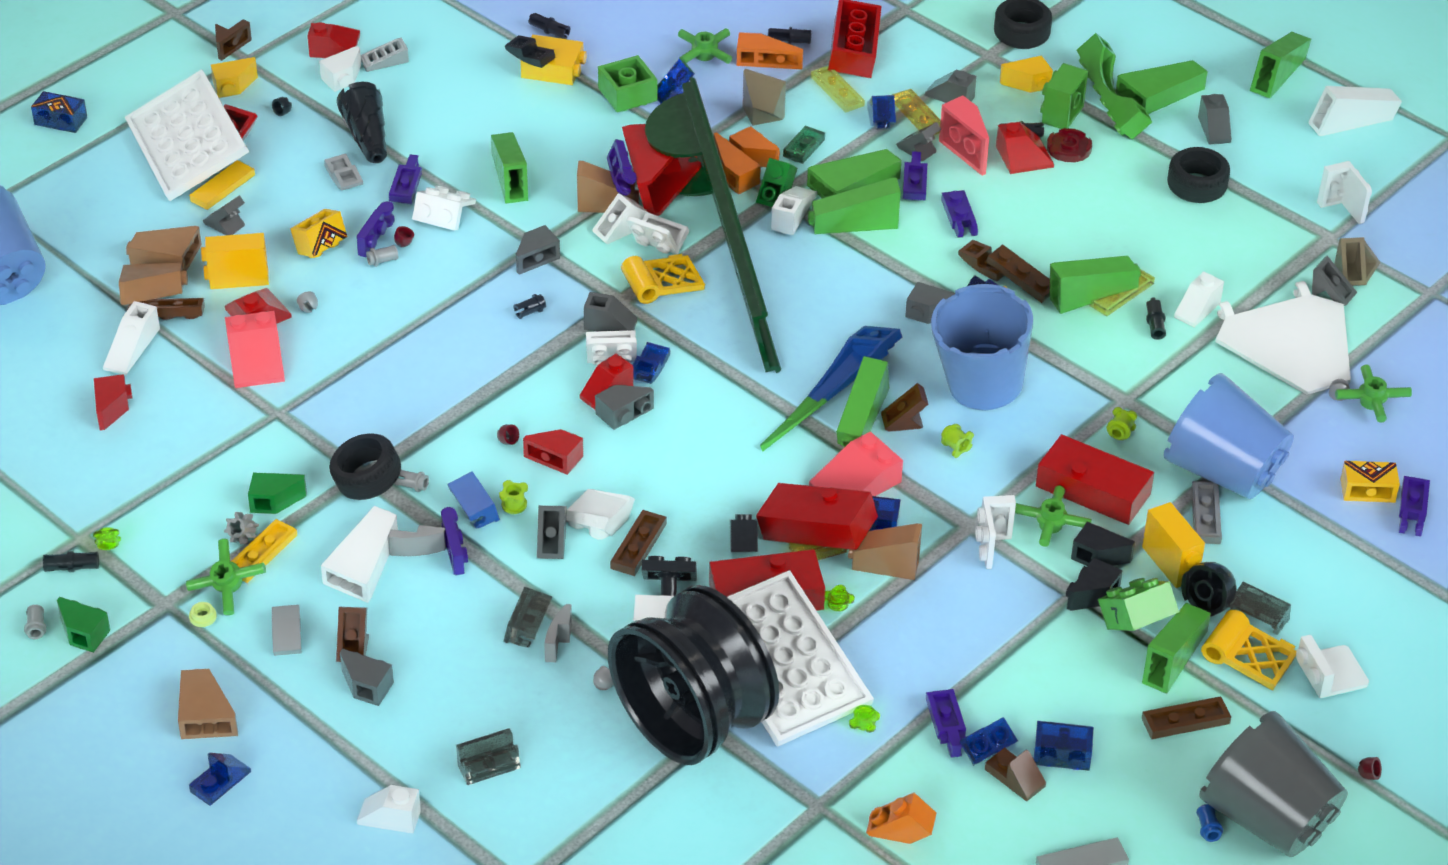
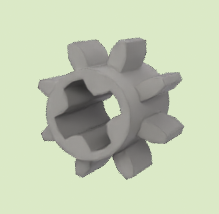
M235 512V518H226L228 523L224 532L231 536L230 542L239 541L240 544H248V538L257 537L255 532L259 524L252 520L253 514L244 515L242 512Z

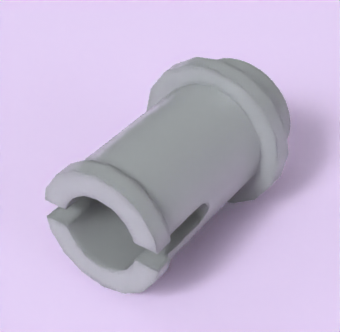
M392 245L376 250L371 248L370 251L366 252L368 264L377 267L379 263L397 260L398 251L396 246Z
M401 469L399 476L404 477V479L397 478V481L394 483L397 486L414 488L416 492L427 489L429 477L424 472L414 473Z
M30 605L26 611L27 623L24 626V632L31 639H40L46 633L43 616L44 609L40 605Z

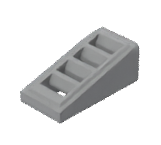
M402 37L362 54L361 62L366 72L409 62L408 48Z

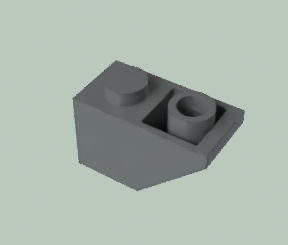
M589 292L584 305V330L601 332L631 331L635 329L637 317L615 296Z
M614 385L595 395V414L613 430L654 409V390L651 387Z
M342 649L340 651L342 673L353 697L379 706L394 683L392 664L361 655L358 652Z

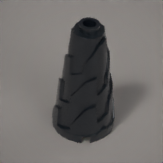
M364 81L349 84V90L345 92L343 88L337 96L336 103L339 112L366 159L371 163H381L387 156L382 108L383 101L380 89L377 90L375 84Z

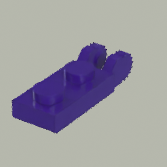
M615 139L606 158L617 192L627 196L631 192L630 184H634L637 177L636 173L632 171V165H630L624 141Z
M965 190L942 192L941 201L958 238L963 237L965 227H968L971 236H977L978 225Z
M382 202L357 234L358 256L366 257V252L370 251L371 248H375L379 237L384 235L386 229L393 225L395 218L392 214L394 210L392 202Z
M1404 476L1399 509V533L1405 534L1408 527L1407 519L1417 521L1415 536H1422L1427 516L1430 480Z
M447 507L441 511L442 528H445L446 548L453 574L461 575L464 574V563L468 562L466 547H461L463 536L461 529L458 528L456 523L458 515L453 507Z

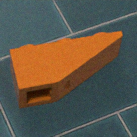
M717 132L714 133V140L729 188L739 195L759 185L760 165Z

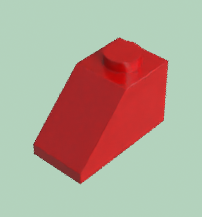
M617 353L604 360L595 368L580 393V399L595 409V395L614 385L633 386V365Z
M124 374L94 378L96 412L100 431L107 429L129 410L128 399H133L131 384H126Z
M562 429L526 435L523 438L524 457L568 475L583 458V438Z

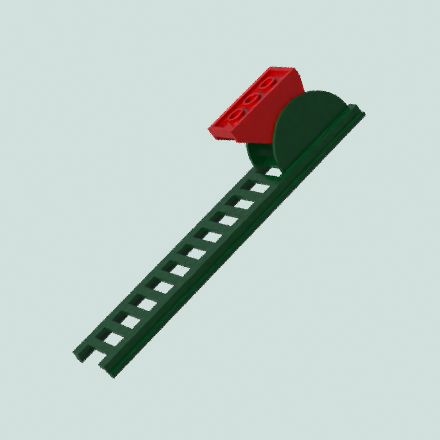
M691 77L690 82L682 83L684 93L673 96L658 105L649 115L646 124H630L622 127L632 167L636 173V182L643 207L648 213L660 216L677 195H713L765 372L775 370L776 373H779L781 366L766 320L768 312L696 79Z

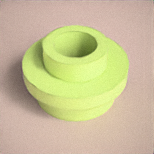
M208 602L196 603L192 606L189 613L190 622L197 627L209 626L217 618L215 608Z

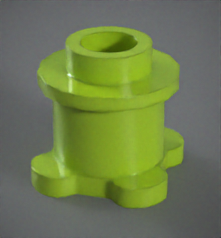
M1115 407L1112 411L1114 418L1108 422L1106 427L1107 432L1114 439L1126 440L1136 428L1135 420L1137 419V414L1132 410L1126 411L1121 407Z
M959 424L948 425L941 433V443L944 446L951 447L953 449L952 456L958 458L962 453L968 452L972 448L974 433L971 431L964 433Z
M511 480L503 482V490L499 492V498L502 500L501 507L505 512L518 514L526 509L527 500L524 497V493L528 491V485L525 482L515 483Z

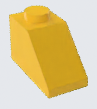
M1042 55L1001 64L1000 83L1001 85L1030 93L1041 91L1045 83L1051 80L1053 70Z
M255 57L211 64L213 84L219 98L241 94L258 78Z

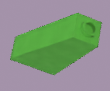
M1291 31L1262 49L1250 91L1271 98L1306 59L1311 38Z
M1191 60L1124 73L1117 76L1116 92L1119 96L1133 98L1150 114L1204 90L1208 71Z
M508 132L491 135V153L505 204L528 201L527 163L514 133Z
M888 149L814 165L808 167L807 186L811 190L817 191V195L821 198H825L897 177L898 180L901 175L902 160Z
M897 177L812 201V211H808V224L813 225L814 234L898 229L901 191Z
M1129 256L1051 263L1050 300L1059 313L1062 314L1139 288L1140 268L1138 264L1133 263Z
M863 357L836 431L837 443L843 447L871 431L889 391L887 361Z
M1188 603L1184 604L1179 613L1175 614L1148 645L1142 679L1143 684L1166 694L1169 692L1208 632L1210 612Z

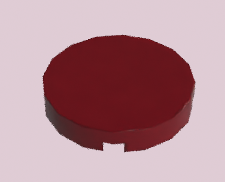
M1064 128L1060 129L1058 133L1054 134L1053 132L1047 138V151L1057 160L1075 163L1089 157L1092 152V140L1090 137L1089 139L1085 137L1086 134L1080 130Z

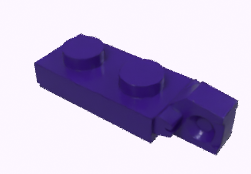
M912 151L911 162H905L902 199L926 200L928 163H921V152Z
M409 154L406 165H398L389 191L390 202L412 204L422 175V167H419L418 164L419 155Z
M954 689L926 692L925 699L940 744L947 743V749L951 758L962 756L961 748L963 747L962 741H966V727Z

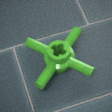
M725 28L715 35L704 31L694 36L684 29H680L678 37L691 43L692 50L680 56L679 61L684 65L695 57L701 61H709L716 57L729 64L732 56L718 49V43L730 36V31Z
M1367 364L1360 368L1364 383L1359 389H1336L1335 391L1336 399H1360V403L1364 408L1374 410L1377 422L1379 423L1385 422L1387 419L1383 403L1388 398L1412 396L1411 387L1387 388V383L1382 378L1373 377L1371 368Z
M1056 486L1052 498L1044 500L1039 508L1016 503L1015 514L1034 517L1039 522V527L1042 530L1039 544L1043 547L1049 545L1052 534L1059 532L1065 524L1083 528L1087 522L1091 523L1092 521L1089 518L1067 513L1062 502L1065 492L1062 486Z
M220 539L218 540L219 561L211 567L210 575L186 581V587L188 591L213 586L217 591L222 592L223 614L233 615V592L240 588L242 578L266 573V567L264 563L240 568L236 563L230 561L229 540Z

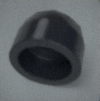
M279 97L272 101V109L276 115L283 116L291 111L292 103L288 101L287 97Z

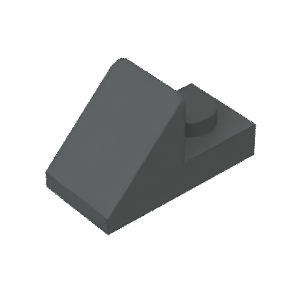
M935 122L910 134L896 145L911 156L912 151L921 152V161H924L936 153V148L932 141L935 139L934 134L939 132L941 128Z
M239 195L209 215L203 222L224 235H233L245 226V223L238 215L240 213L238 208L245 202Z
M1326 256L1313 269L1312 295L1316 296L1326 291L1333 301L1346 306L1357 294V291L1331 259Z

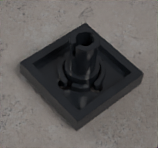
M648 556V560H642L643 579L661 580V596H675L677 593V581H697L696 561H691L690 557H675V561L664 560L663 556Z

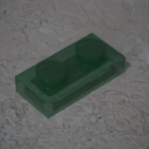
M805 125L783 149V157L803 164L823 143L825 132Z

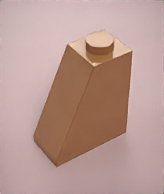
M578 161V212L605 213L619 193L613 184L610 171L585 161ZM635 183L630 184L631 192L627 197L639 204V190H635Z
M199 226L136 232L126 247V254L129 255L130 265L182 262L183 270H188L202 245Z
M182 262L123 265L119 279L121 305L132 304L134 301L142 302L182 294L184 285H188L187 270H183Z
M916 523L868 531L857 550L849 549L848 558L853 559L852 570L915 580L920 557L922 524Z
M210 669L181 670L178 711L181 739L238 736L235 712Z

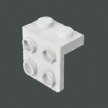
M1350 161L1324 166L1317 199L1319 206L1323 208L1342 203L1358 224L1364 223L1368 213L1369 200L1372 195L1370 184L1364 180Z
M444 186L427 187L426 190L419 191L416 194L412 219L451 230H458L462 207L475 204L476 199L471 198L470 193L449 192V188Z
M647 212L642 220L628 216L626 220L637 243L643 246H654L665 254H669V252L678 254L689 233L687 226Z
M635 330L586 332L587 363L598 365L616 353L629 363L636 362L637 339Z
M1014 495L985 496L982 500V507L977 509V518L980 526L975 527L976 541L981 542L979 558L980 561H985L986 569H992L995 540L1012 539L1016 507Z
M1312 635L1301 637L1299 648L1296 650V659L1319 698L1368 687L1369 680L1348 646L1340 645L1320 650Z

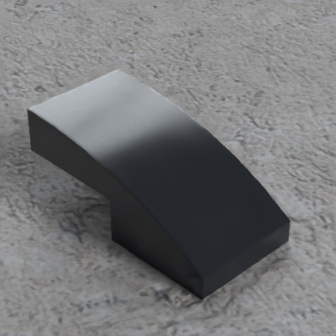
M518 35L505 45V49L516 58L539 68L544 67L556 58L553 49L538 47L535 38Z

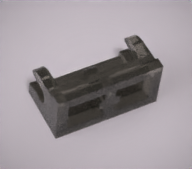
M1245 582L1241 583L1228 606L1231 608L1230 610H1240L1271 625L1274 629L1272 633L1276 635L1281 632L1285 624L1290 620L1291 604Z
M524 586L508 622L503 642L530 647L531 641L522 639L520 636L535 640L545 613L551 603L552 596Z
M510 728L456 745L457 764L467 785L521 768L518 745L513 744V734Z

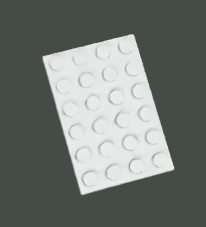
M202 69L125 116L129 127L169 201L182 195L187 190L200 184L208 177L249 153L247 146Z
M790 570L727 597L741 609L754 625L774 663L779 683V701L775 712L769 718L762 721V724L777 747L872 705L873 696Z

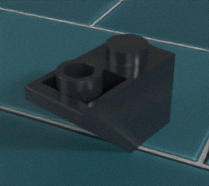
M735 514V520H730L731 552H758V520H752V514Z
M1087 522L1073 540L1071 559L1086 566L1090 564L1093 558L1111 566L1128 564L1133 558L1135 541Z
M1093 558L1088 566L1082 567L1077 581L1069 584L1066 591V597H1068L1067 609L1074 611L1100 607L1098 599L1106 596V591L1120 587L1123 570Z

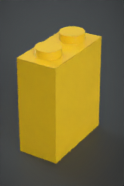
M532 34L531 38H535L537 46L553 49L556 58L542 68L520 60L521 78L573 85L576 77L580 76L581 65L586 63L587 52L584 51L583 42Z
M264 233L205 237V247H201L202 262L207 261V265L204 266V278L209 280L210 289L269 285Z
M1171 502L1148 510L1142 547L1174 587H1181L1183 575L1191 567L1202 563L1205 542Z

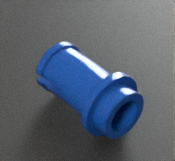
M1208 804L1201 805L1196 811L1201 824L1200 834L1206 841L1215 842L1221 838L1223 827L1217 820L1215 809Z

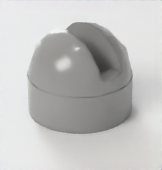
M311 291L304 292L297 298L300 309L306 313H311L312 309H316L318 306V300Z
M1343 379L1334 380L1329 388V396L1337 401L1346 400L1336 399L1335 391L1336 389H1350L1349 384Z
M601 666L594 674L593 683L596 688L608 690L614 685L610 670L605 666Z

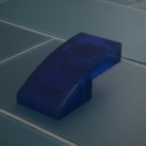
M647 342L641 356H637L633 363V379L652 384L664 368L671 354L670 348Z

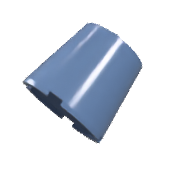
M0 185V305H6L25 297L39 284L45 272V260L16 198L11 192Z
M977 284L955 290L953 296L946 300L943 298L937 304L931 318L932 334L949 390L959 403L972 409L992 410L1003 407L1015 400L1023 387L1033 329L1032 310L1026 300H1021L1015 295V291L1003 286Z
M1219 373L1209 380L1208 384L1211 386L1205 392L1201 389L1197 392L1181 414L1167 440L1172 444L1170 449L1166 448L1164 450V459L1245 498L1253 499L1265 486L1268 487L1276 476L1275 473L1287 460L1294 435L1223 373Z

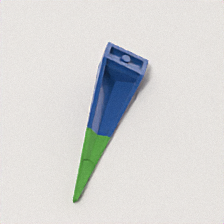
M863 326L850 336L829 369L809 395L760 444L762 452L855 381L864 356L882 360L889 354L888 350L893 348L895 343L903 338L900 329Z

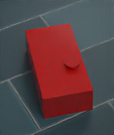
M853 0L838 1L829 57V71L867 78L872 77L877 53L882 6Z
M1061 434L1038 464L1036 487L1053 494L1056 486H1062L1065 489L1064 499L1129 525L1151 495L1154 472Z
M777 483L756 515L763 540L850 550L858 549L878 517L871 492Z
M815 549L709 562V587L719 591L726 597L790 570L816 611L824 610L825 585Z

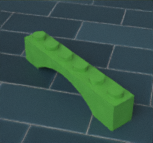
M1095 33L1076 50L1080 56L1079 62L1088 70L1087 77L1094 82L1093 88L1101 96V103L1109 110L1107 114L1116 123L1114 127L1117 132L1122 136L1126 134L1133 140L1152 123V120L1146 109L1133 98L1122 97L1117 94L1113 82V68L1116 55L1110 44Z

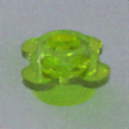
M110 527L102 528L93 533V537L96 538L94 542L101 550L114 549L118 547V542L121 541V537L118 536L120 532L118 529Z
M836 585L832 590L825 591V600H828V607L833 611H844L855 600L854 595L849 594L844 585Z
M869 705L856 707L853 711V719L849 720V726L868 733L874 732L876 730L875 723L880 719L879 712Z

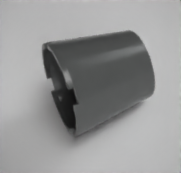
M1271 711L1261 716L1259 720L1261 724L1255 729L1251 726L1246 728L1225 750L1206 777L1210 781L1208 787H1202L1199 796L1205 803L1285 855L1294 857L1309 845L1313 846L1320 839L1325 828L1336 820L1341 813L1340 809L1347 798L1348 792L1285 719L1276 711Z

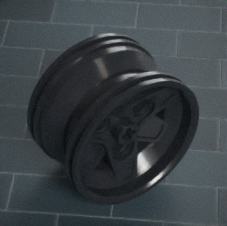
M694 585L685 589L668 602L664 618L647 617L642 620L633 621L615 632L609 641V670L616 692L626 712L643 736L662 754L677 763L684 765L698 764L715 753L719 746L725 742L731 725L743 729L752 728L769 718L777 708L779 701L777 673L763 639L741 609L729 598L713 588Z

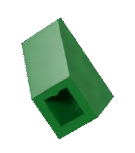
M769 158L756 203L773 207L779 195L792 188L798 168L790 163Z
M253 472L248 491L250 513L277 514L305 498L307 495L305 475Z
M59 596L57 604L60 619L69 644L94 653L110 632L107 612L100 608H93L75 600Z

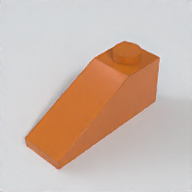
M739 32L736 66L802 70L803 49L761 33Z

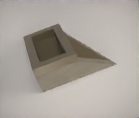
M1364 237L1340 238L1334 264L1352 286L1367 285V282L1381 262L1368 246Z

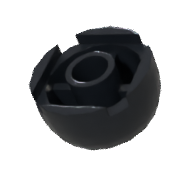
M1202 562L1191 567L1183 575L1181 590L1185 601L1188 600L1191 605L1210 612V617L1229 608L1235 599L1237 586L1232 572L1227 567L1216 562Z

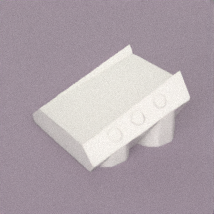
M587 489L567 509L566 522L575 529L587 528L591 537L602 540L612 536L629 519L635 499L627 495Z

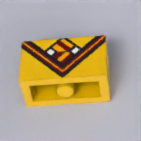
M323 209L290 228L297 253L309 258L321 256L323 251L339 245L341 240L347 238L341 212L336 210Z
M1344 461L1340 478L1344 501L1396 502L1400 486L1396 463Z

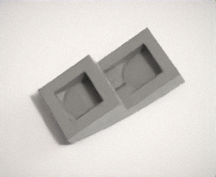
M347 154L324 160L326 170L341 191L363 185V180L356 166L351 164Z
M419 525L417 532L391 529L388 536L391 556L429 555L445 551L446 549L445 528Z
M566 604L560 609L548 628L544 643L545 662H556L559 642L570 643L572 627L571 604Z
M299 605L272 607L274 656L301 654Z

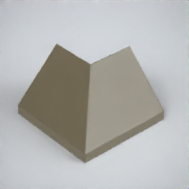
M745 69L743 71L742 107L752 126L783 120L785 118L786 81Z

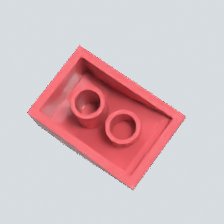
M962 95L942 104L939 142L983 176L986 174L989 136L978 107Z
M268 311L225 317L235 388L285 382L275 312Z
M870 431L844 447L809 481V486L871 492L872 497H875L901 483L903 460Z

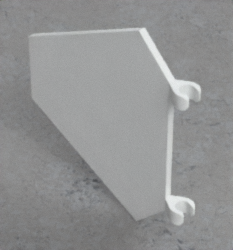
M1305 281L1295 283L1298 289L1294 290L1293 294L1296 298L1234 314L1228 301L1219 303L1221 310L1217 311V315L1224 322L1216 337V343L1306 395L1329 389L1331 383L1336 379H1343L1350 383L1344 304L1310 294Z

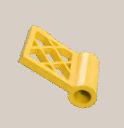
M668 255V258L643 261L639 256H631L625 259L621 265V271L637 299L643 304L652 303L662 295L699 291L705 288L704 281L688 255ZM684 264L686 269L678 268L675 265ZM653 268H661L664 272L656 271ZM669 272H671L676 275H679L680 277L677 279L668 274ZM687 278L694 281V283H688L683 280ZM662 281L668 282L673 285L663 287Z
M1238 610L1227 611L1201 647L1202 655L1209 662L1214 664L1225 663L1272 691L1296 658V650H1294L1296 646L1283 639L1279 641L1250 625L1246 615ZM1252 636L1258 639L1263 646L1251 647L1249 637ZM1272 652H1280L1288 656L1286 660H1275ZM1266 653L1269 661L1257 662L1255 654ZM1248 654L1251 663H1243L1235 657ZM1272 668L1275 675L1273 680L1262 674L1261 669Z

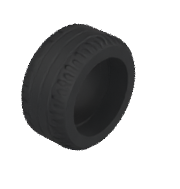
M1006 0L996 9L994 33L1002 43L1013 48L1030 49L1038 47L1045 43L1050 36L1052 13L1039 0Z
M1204 147L1183 149L1176 153L1170 161L1167 177L1169 188L1175 195L1189 202H1212L1222 197L1228 188L1230 165L1225 157L1212 149ZM1189 173L1204 174L1207 177L1194 176Z
M367 433L352 437L341 444L330 460L329 469L335 484L344 496L354 500H366L383 494L393 486L400 475L401 461L389 439L380 434ZM377 460V462L368 469L361 472L353 473L361 465L370 461Z

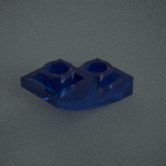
M1004 717L959 741L973 766L994 756L1004 747L1007 749L1018 742Z

